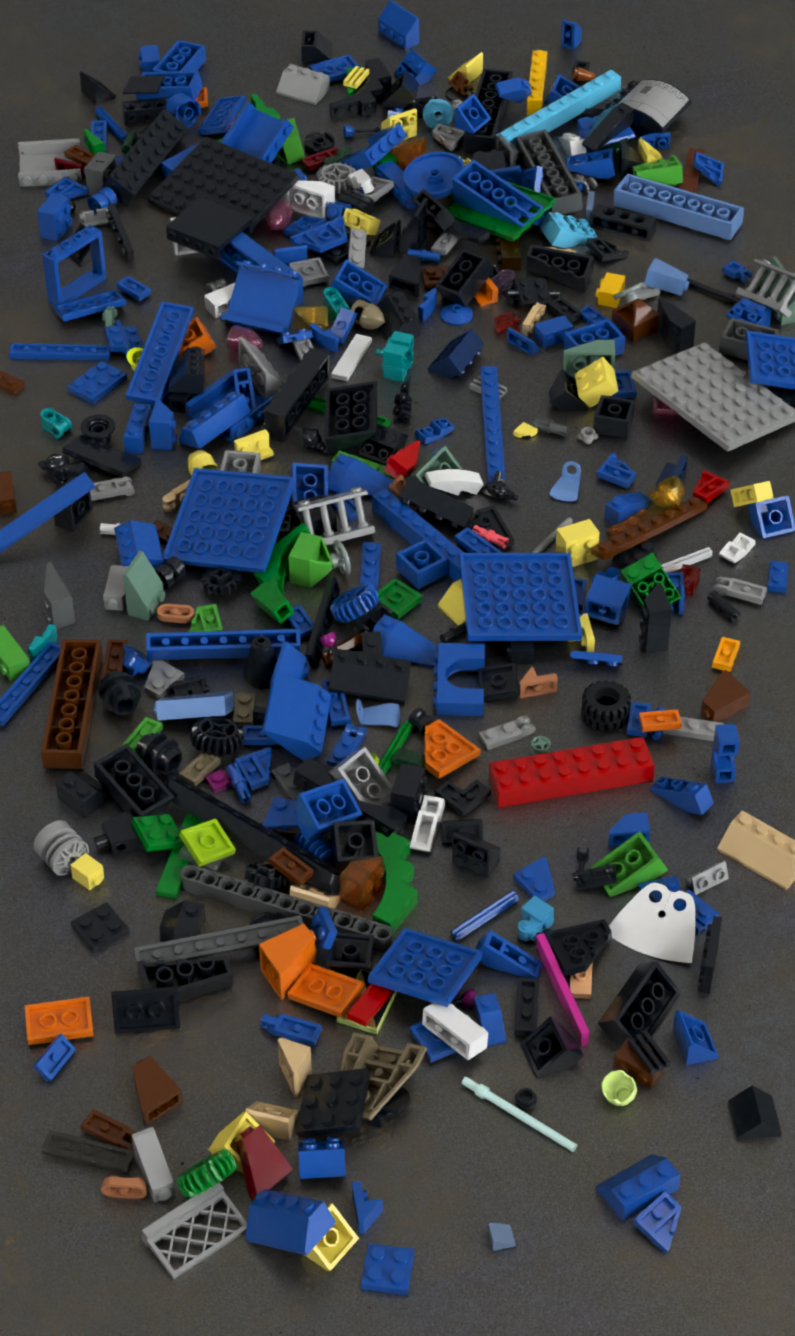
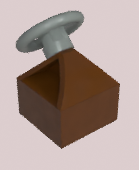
M643 282L635 284L613 296L614 299L626 297L627 304L612 311V321L621 328V333L633 343L659 330L660 314L641 301L636 291L644 286Z

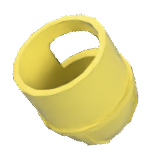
M197 450L188 456V471L191 475L194 468L220 470L214 458L206 451Z

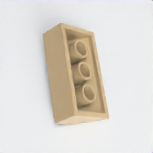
M742 810L730 823L717 851L787 890L795 881V840Z

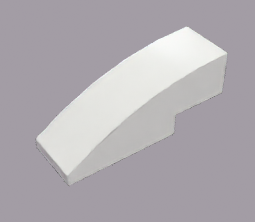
M445 469L425 473L430 487L455 495H459L462 490L476 495L484 485L479 473L468 470Z
M424 795L421 810H419L410 849L430 853L445 808L443 798Z

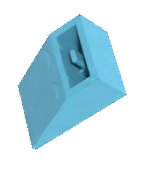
M548 212L539 227L552 246L561 248L585 244L586 239L597 237L587 220L582 218L576 219L570 215L564 216L558 212Z

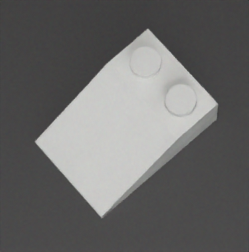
M298 180L285 194L286 208L310 217L323 218L326 221L328 220L326 218V208L329 202H335V186L322 181Z

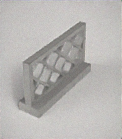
M221 1183L190 1198L142 1230L141 1240L146 1247H150L173 1280L246 1232L247 1221L225 1194ZM223 1200L227 1206V1212L213 1211L214 1205ZM199 1214L208 1215V1225L194 1224L195 1217ZM212 1216L225 1218L224 1228L210 1226ZM228 1219L238 1220L242 1225L237 1230L226 1229ZM179 1227L190 1228L189 1237L175 1236L176 1229ZM193 1229L206 1231L205 1241L191 1239ZM209 1231L222 1233V1240L217 1243L208 1242ZM161 1239L171 1241L169 1251L158 1249L155 1243ZM174 1241L187 1243L185 1254L172 1252ZM190 1244L203 1246L202 1253L198 1256L188 1254ZM170 1257L183 1258V1266L174 1270L169 1264Z

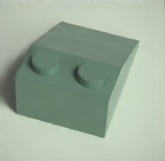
M595 340L564 350L563 370L575 379V373L601 357H604L614 368V340Z
M139 550L123 574L127 612L129 616L148 621L152 614L156 613L159 603L163 602L165 591H163L162 581L143 551Z

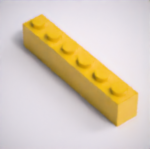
M537 50L532 53L529 80L532 94L527 98V115H532L543 108L547 51Z

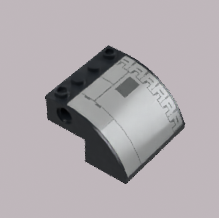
M656 79L629 82L627 84L628 87L622 89L620 94L613 98L612 102L605 105L606 108L602 112L621 102L634 109L633 125L639 137L647 134L664 132L692 104V101L684 92L670 83Z

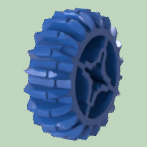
M371 584L353 587L333 600L330 605L331 614L336 621L342 623L361 617L379 602L378 592Z

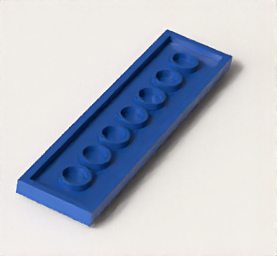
M161 301L128 387L126 400L155 405L156 400H162L194 314V307Z

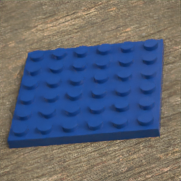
M194 468L163 554L164 561L174 556L184 565L212 568L223 567L224 569L265 573L296 483L295 478Z
M459 553L468 641H582V629L570 553Z

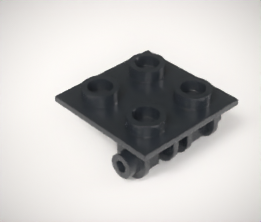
M409 376L406 382L402 383L400 394H396L394 398V404H396L393 410V415H395L394 423H396L397 419L407 422L411 418V376Z

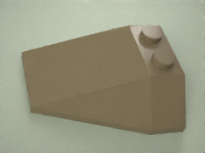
M353 1033L344 1050L340 1071L367 1068L371 1073L362 1119L371 1121L414 1073L427 1051L426 1046L407 1043L404 1050L379 1046L370 1035Z

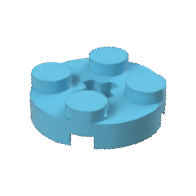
M430 99L423 109V119L427 126L432 129L439 123L448 126L453 120L451 104L443 99ZM439 111L442 115L436 117L434 113Z

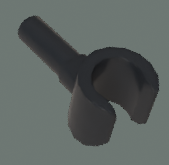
M580 847L577 848L576 858L579 861V871L584 870L585 862L589 860V848H587V852H580Z

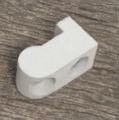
M363 169L348 175L353 189L359 188L362 194H367L374 190L370 176Z

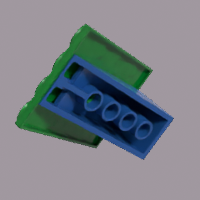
M473 159L452 178L454 203L447 210L457 221L489 231L490 234L497 235L508 241H515L525 230L531 227L532 223L541 218L545 211L553 206L556 198L505 181Z

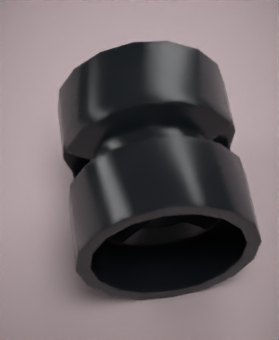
M174 556L169 557L163 564L154 569L163 583V590L169 589L175 582L186 575L184 564Z

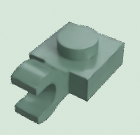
M107 306L106 310L103 311V321L106 322V326H113L115 323L117 308H114V306Z

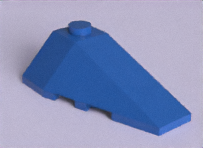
M340 453L332 463L329 471L328 492L338 494L343 491L345 493L349 492L353 487H361L367 490V495H373L384 488L392 492L388 486L393 480L357 458Z
M384 614L375 625L373 632L381 631L382 656L408 660L423 667L434 668V665H438V662H434L435 651H439V647L403 622Z

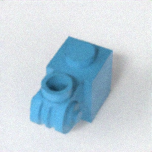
M534 895L521 908V921L518 923L517 930L518 938L526 942L530 940L536 941V935L541 934L546 928L549 929L554 923V908Z

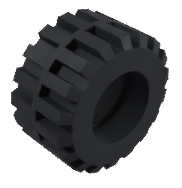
M604 680V682L596 681V684L591 683L589 687L585 688L582 695L581 715L583 721H586L588 726L592 725L593 729L596 730L598 728L600 731L618 730L620 726L626 725L631 708L629 690L623 688L624 685L616 684L615 681L608 682V680Z

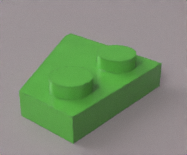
M216 604L197 607L195 617L191 622L190 631L188 632L223 631Z

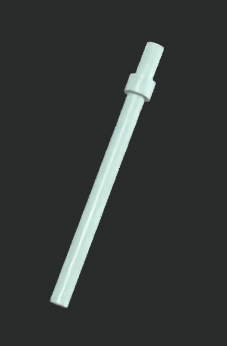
M464 1077L461 1084L474 1091L475 1095L482 1100L487 1099L571 1152L576 1150V1143L489 1091V1087L482 1083L479 1085L468 1077Z

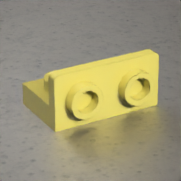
M266 429L234 440L235 451L260 453L261 460L274 455L273 450L269 447V433Z

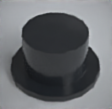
M100 414L89 416L81 423L83 435L106 445L110 444L111 434L115 430V422L111 417Z

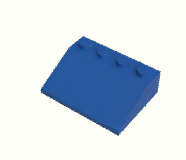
M275 672L272 677L262 732L302 761H305L308 757L313 759L322 753L331 694L317 684Z

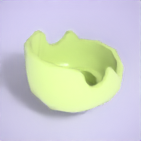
M623 1070L611 1071L604 1076L601 1083L605 1098L615 1106L628 1105L634 1100L637 1093L636 1082Z

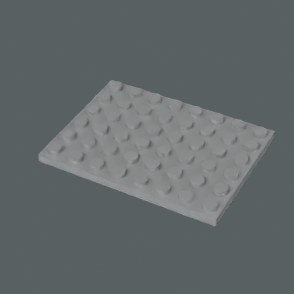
M705 342L633 371L631 375L632 379L727 452L795 422V409L789 406L761 384L750 383V376Z

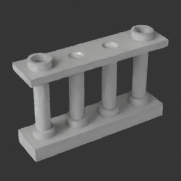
M755 259L754 262L760 266L749 287L745 290L738 288L736 294L741 298L764 305L772 309L773 312L789 318L792 311L787 308V304L795 291V273L771 265L765 259L762 261ZM765 271H770L761 290L754 294V290ZM776 275H781L782 277L771 296L765 298V294ZM788 278L793 280L783 299L777 303L776 299Z
M353 487L349 492L313 501L302 500L298 502L299 504L293 505L295 510L302 511L304 523L312 535H314L309 509L320 508L324 527L323 535L320 536L323 537L325 545L333 544L336 540L341 542L376 533L374 525L365 520L361 496L367 495L368 492L361 487ZM354 498L359 523L351 528L348 525L344 500ZM337 502L341 522L340 531L336 532L331 530L326 506Z

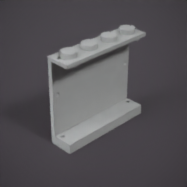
M80 138L18 142L20 155V173H18L20 187L55 185L64 177L77 183H82L81 169L56 170L54 161L55 158L74 162L65 157L64 151L74 145L81 148Z

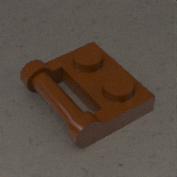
M449 266L422 268L424 289L435 287Z

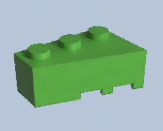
M671 155L670 159L664 161L663 158L658 159V162L654 164L647 162L633 166L634 176L670 186L683 183L682 164L675 155Z

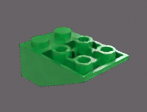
M653 553L621 570L622 581L632 584L630 593L642 608H644V599L659 583H662L670 604L682 598Z

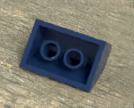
M471 329L451 340L427 369L430 372L448 378L456 375L459 377L466 371L464 368L473 362V358L481 353L480 349L484 346V343Z

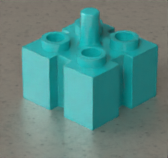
M394 331L392 336L388 338L386 347L376 349L375 354L383 357L381 366L383 378L403 382L407 375V370L411 368L414 362V351H412L414 335Z

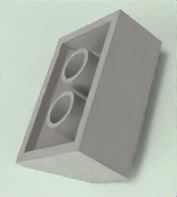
M290 64L282 73L276 94L316 105L330 91L329 75Z

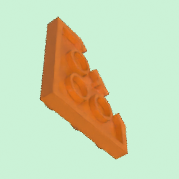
M440 719L425 726V769L438 779L480 756L481 749Z

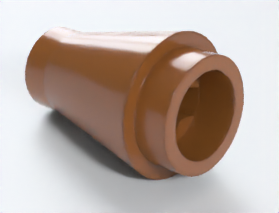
M580 67L574 68L572 80H576V82L592 81L595 73Z

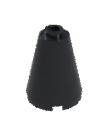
M258 636L251 642L244 677L245 681L254 688L259 689V686H265V689L271 687L270 682L278 659L269 638Z

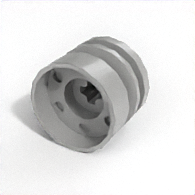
M61 820L46 825L38 833L33 845L34 851L60 876L71 874V864L83 854L89 853L87 843L76 834L66 821Z

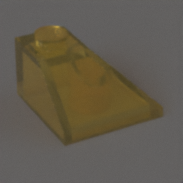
M328 306L294 307L295 315L308 326L316 323L324 331L325 328H328Z

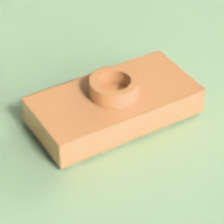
M593 962L585 972L570 975V990L574 998L591 999Z

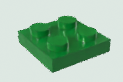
M396 578L377 591L379 601L392 610V613L389 615L397 620L423 601L422 594Z
M170 814L133 817L131 824L146 851L184 847V842L179 836L180 831Z

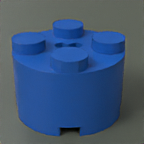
M177 93L166 101V111L186 127L190 128L196 124V119L201 115V106L195 99L185 93Z

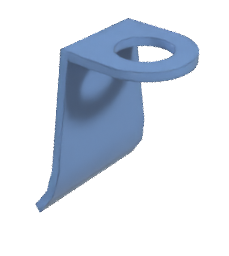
M568 461L563 465L562 476L552 487L549 493L550 496L566 502L577 500L581 476V467L578 463ZM569 465L576 467L577 472L575 474L567 471Z
M357 699L356 709L360 725L398 727L401 718L398 704L386 703L363 709L360 699Z

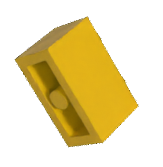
M606 272L604 279L601 278L600 288L596 290L598 305L617 308L621 298L614 299L613 296L625 289L626 276Z

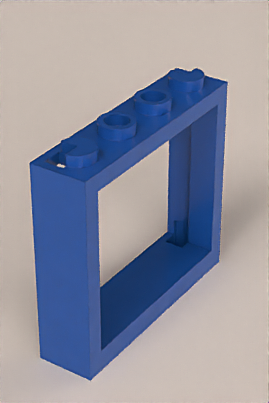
M92 225L85 227L42 254L48 303L53 306L73 301L107 279L102 231ZM90 243L93 269L61 288L58 262Z

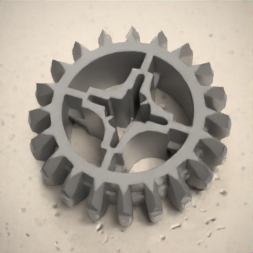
M328 163V165H323V167L319 168L316 174V181H322L335 186V194L340 195L347 189L354 190L348 175L356 172V170L352 168V165H347V163Z

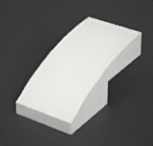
M739 533L732 542L729 541L720 551L719 556L736 563L755 546V540Z

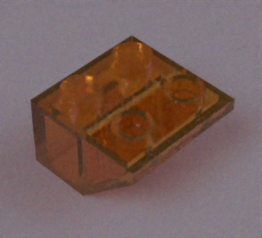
M418 138L394 147L390 152L397 158V166L404 170L412 160L426 154L427 138Z
M378 856L349 863L340 874V896L342 903L360 912L366 906L371 905L377 892H381L385 886L383 857Z

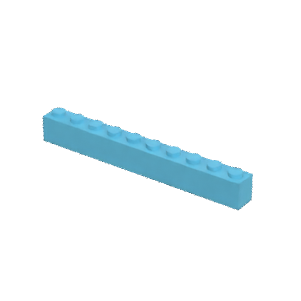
M609 70L497 135L500 134L517 148V136L545 129L548 133L580 115L585 109H590L620 92L621 76L613 70ZM495 135V148L497 142V135Z

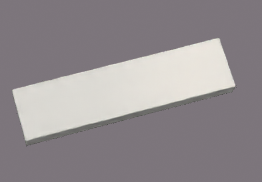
M356 334L332 371L331 378L347 382L372 343V337Z

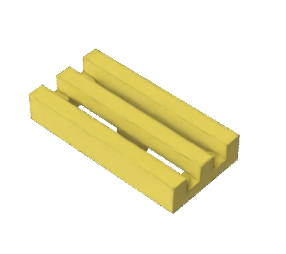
M355 66L344 79L343 86L357 89L369 75V69L364 71L363 67L359 69V66Z

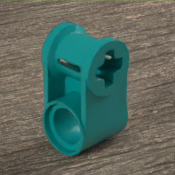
M45 408L41 411L42 429L52 434L55 438L59 439L63 433L73 429L72 422L54 409Z

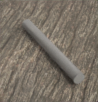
M567 517L531 553H542L556 539L557 529L570 525L573 520Z

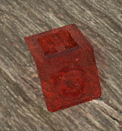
M512 310L494 317L497 332L507 330L509 327H513L515 331L520 332L519 325H521V320L518 315L515 316Z
M683 564L681 573H684V586H687L686 594L693 596L700 581L701 568Z

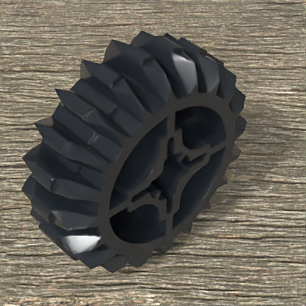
M211 716L210 718L203 717L202 720H197V723L193 724L190 738L195 750H201V753H208V756L213 754L224 757L226 754L232 755V753H237L241 749L244 735L242 727L239 726L238 722H233V719L228 720L226 717Z

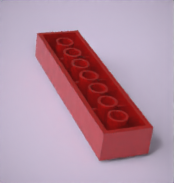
M644 737L490 762L489 781L498 808L652 782L655 765Z

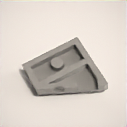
M439 123L432 130V136L450 151H453L463 140L464 131Z
M154 660V665L151 667L145 685V692L159 700L168 694L169 685L176 681H182L185 675L184 672L162 660Z

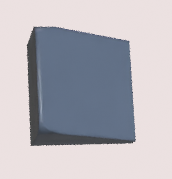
M488 1223L487 1232L493 1251L516 1247L510 1225Z

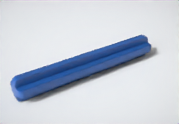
M101 106L95 108V113L101 120H107V126L120 141L123 142L128 139L127 134Z
M510 891L452 929L450 931L451 937L455 941L460 940L518 902V894Z

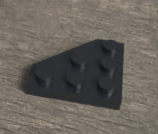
M495 506L478 509L473 520L466 526V528L468 527L475 531L476 529L473 528L475 525L487 530H494L496 534L509 538L508 544L504 543L507 547L514 545V538ZM457 543V547L464 553H470ZM492 544V545H493L494 547H496L497 549H501V548H502V547H499V546H497V545H495V544Z
M602 919L545 932V936L564 976L585 972L612 938V931L606 920Z

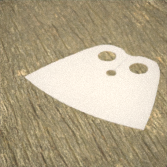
M651 883L644 887L609 925L612 931V938L635 951L659 959L692 963L695 943V903L693 897L683 891L671 892L665 885ZM654 890L662 893V899L656 903L649 899L650 892ZM680 898L686 901L687 905L684 910L677 911L674 909L673 903L676 899ZM660 911H664L666 913L663 918H660L658 916V913Z

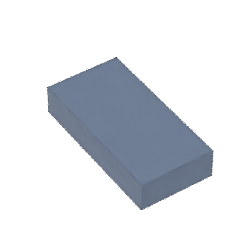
M595 191L588 192L585 217L588 223H590V213L594 209Z

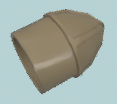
M357 300L351 308L353 312H355L357 307L363 308L361 316L358 320H354V324L364 329L373 330L385 323L383 313L375 304L363 300Z

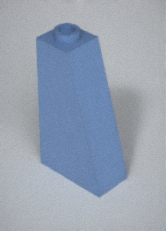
M233 691L160 698L154 704L155 716L157 715V721L225 716L234 711Z

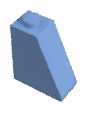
M654 258L647 270L644 284L682 296L684 290H688L690 282L687 281L688 274Z

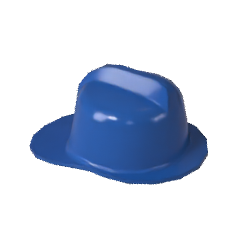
M126 644L123 645L125 650L123 665L128 668L129 674L133 676L137 673L144 674L151 665H154L138 649Z

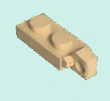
M538 302L536 305H533L522 324V335L528 337L529 333H533L534 325L539 323L540 317L544 315L546 305Z

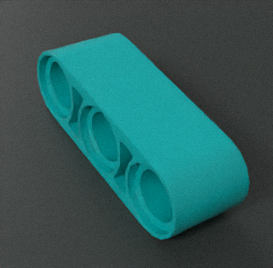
M328 287L324 289V307L335 322L341 307L348 310L350 308L336 288Z

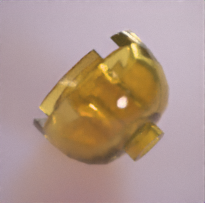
M671 476L658 483V489L655 491L652 489L648 494L649 499L656 507L670 509L681 503L680 501L684 497L685 490L678 476L676 478Z

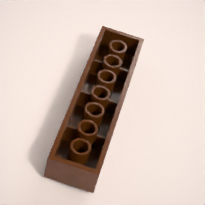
M62 639L41 749L43 768L83 769L103 657L101 640Z

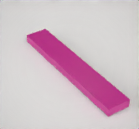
M545 934L536 935V950L580 1047L586 1046L589 1043V1029Z

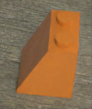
M304 923L259 944L261 971L281 1000L288 996V991L309 963L316 964L315 955L317 950L315 941L317 939L313 930H309Z

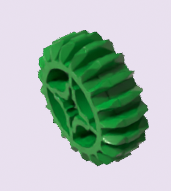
M221 1150L188 1168L179 1175L176 1182L181 1193L186 1198H191L226 1179L236 1170L237 1165L233 1155L228 1150Z

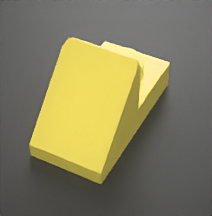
M585 613L580 617L582 641L580 642L581 646L585 647L586 652H594L595 638L588 613Z

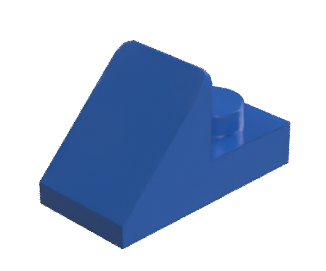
M361 1181L352 1182V1197L359 1235L368 1230L383 1212V1199L368 1200L367 1190H362Z

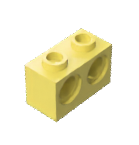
M346 208L343 215L344 225L353 229L367 231V235L377 234L381 220L352 208Z
M770 481L730 490L734 507L774 499Z

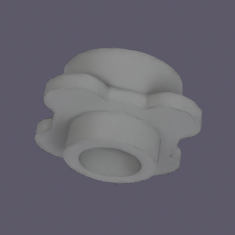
M585 427L581 430V434L577 435V438L582 439L586 444H590L594 439H598V434L595 433L593 428Z

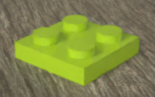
M216 818L181 830L179 834L199 867L234 855L236 851Z

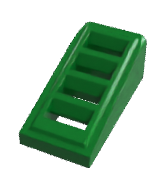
M84 129V142L89 151L94 155L97 152L105 153L103 141L88 129Z

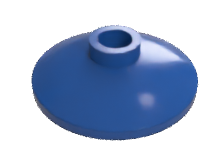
M450 304L442 308L440 317L447 324L455 326L464 325L472 320L473 311L468 306Z

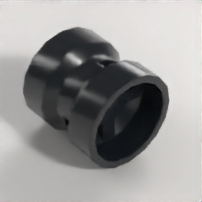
M422 708L415 709L408 718V722L413 727H417L418 731L424 734L425 726L436 721L432 716L426 715Z

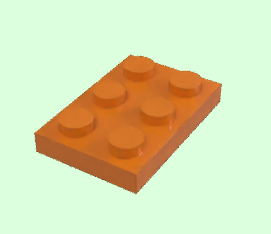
M309 963L287 995L290 1000L343 1018L365 986L363 981Z
M89 996L25 1005L28 1045L52 1042L59 1034H63L67 1040L94 1036Z

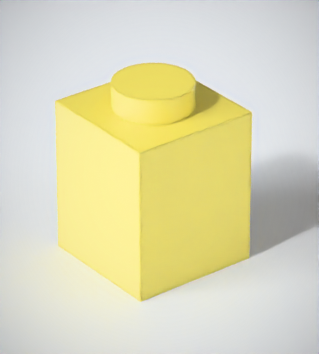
M86 853L71 864L72 878L88 890L99 885L105 879L103 865Z

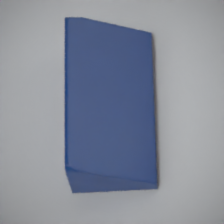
M510 327L507 328V342L531 356L539 351L534 341Z

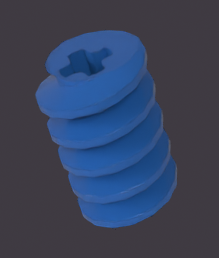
M300 831L295 836L294 843L330 865L332 864V847L330 844H327L322 835L305 840Z

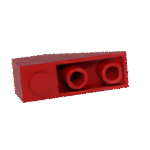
M420 440L409 443L406 448H401L395 455L391 454L386 460L387 465L384 470L393 478L402 475L405 479L413 471L417 463Z

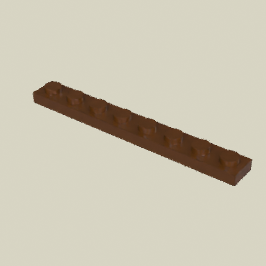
M694 496L592 547L591 554L605 561L707 510V503Z

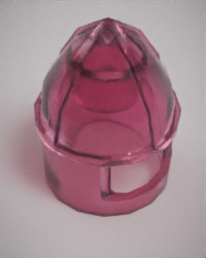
M280 200L271 208L270 212L266 215V222L271 230H282L289 226L294 213L292 206L288 202Z
M234 325L229 331L227 337V348L229 350L239 352V337H243L258 347L259 350L264 346L261 338L250 328Z

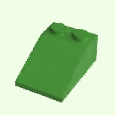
M640 831L590 867L592 869L605 866L606 864H616L617 883L603 886L610 897L639 887L638 883L655 880L668 871V868Z

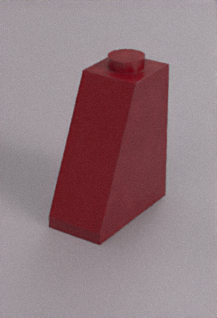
M261 1125L255 1128L251 1126L240 1133L242 1138L236 1142L251 1200H254L256 1195L263 1191V1189L269 1190L293 1170Z

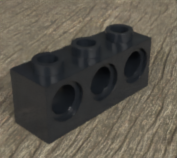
M167 97L122 102L125 125L153 122L163 109L166 110Z

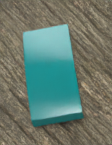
M49 624L46 631H43L42 636H35L33 642L29 644L28 654H30L31 662L50 641L56 643L58 639L56 625Z

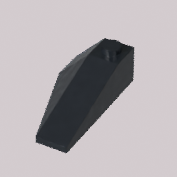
M623 102L606 109L596 119L582 142V146L592 152L601 148L633 123L634 109Z
M182 901L165 910L160 924V942L201 935L206 921L205 905Z

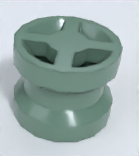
M545 736L534 737L531 741L532 748L530 754L549 753L551 741Z

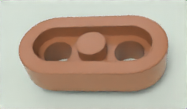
M162 604L157 608L158 619L163 622L186 624L192 622V619L195 617L194 609L189 605Z
M112 1175L103 1179L101 1192L109 1197L141 1199L147 1194L148 1184L140 1177L123 1178Z

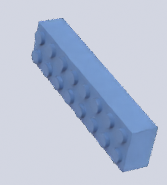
M627 174L614 191V206L723 239L731 240L743 223L744 207L631 174Z

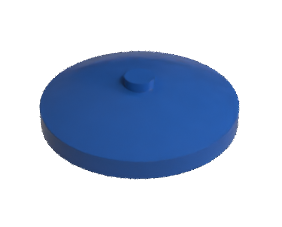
M437 151L423 154L412 160L405 168L403 174L405 187L414 196H417L423 189L435 199L448 196L453 193L452 178L465 167V164L460 157L449 152Z

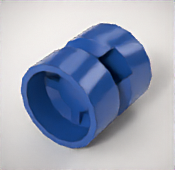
M104 187L90 196L87 203L90 210L97 214L96 209L106 207L108 209V204L112 203L116 205L117 196L111 188Z

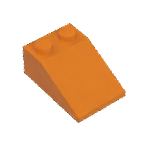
M198 317L191 320L178 356L187 348L200 347L205 349V355L216 348L207 328Z

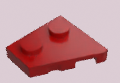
M703 470L702 477L698 479L697 486L693 490V497H698L700 500L709 503L730 488V481Z

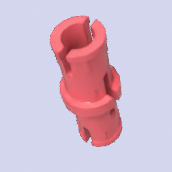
M478 525L473 527L476 531L473 529L472 531L487 542L503 549L507 547L504 543L508 544L509 538L496 534L494 530H487Z

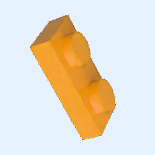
M722 637L712 663V668L731 672L741 641Z

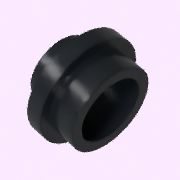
M529 1088L520 1089L515 1095V1104L520 1109H532L537 1103L536 1094Z

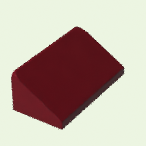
M59 158L54 159L56 170L81 169L82 179L85 177V167L82 164Z

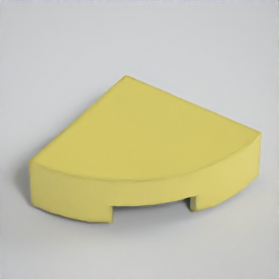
M523 422L513 431V436L522 438V436L530 435L532 437L538 433V429Z

